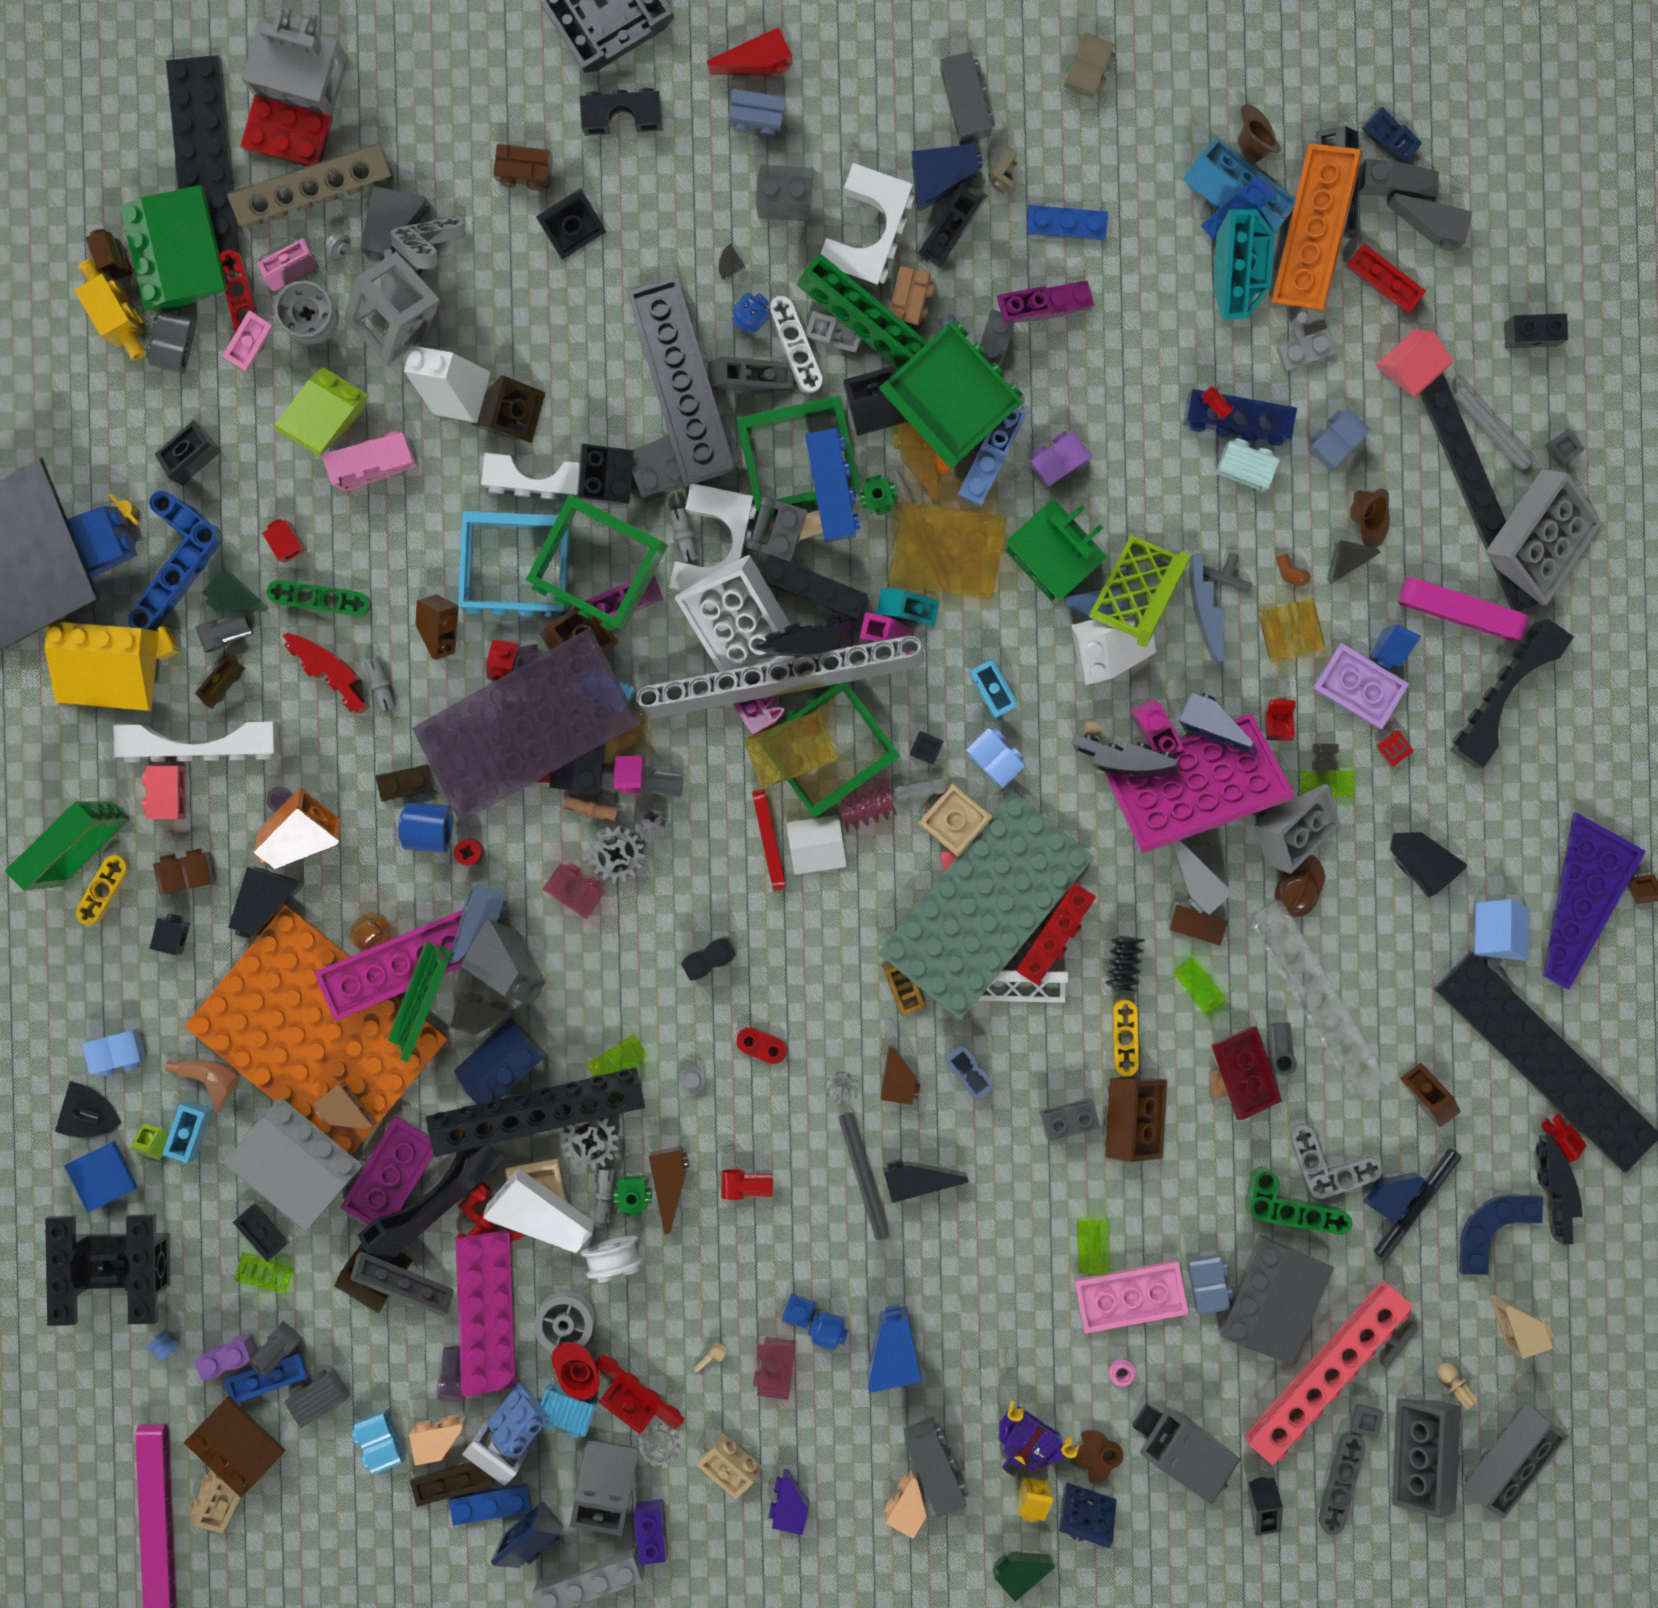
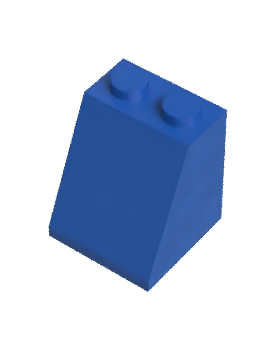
M101 506L68 519L91 579L138 556L135 550L134 539L129 535L125 526L124 515L118 507Z
M891 1305L886 1307L885 1311L880 1312L867 1371L869 1393L922 1382L906 1306Z

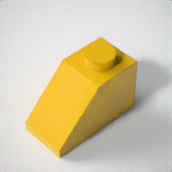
M1022 1476L1016 1506L1018 1515L1029 1522H1037V1519L1045 1521L1054 1499L1049 1482Z

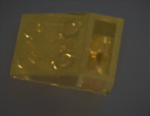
M820 710L743 739L761 789L839 761Z

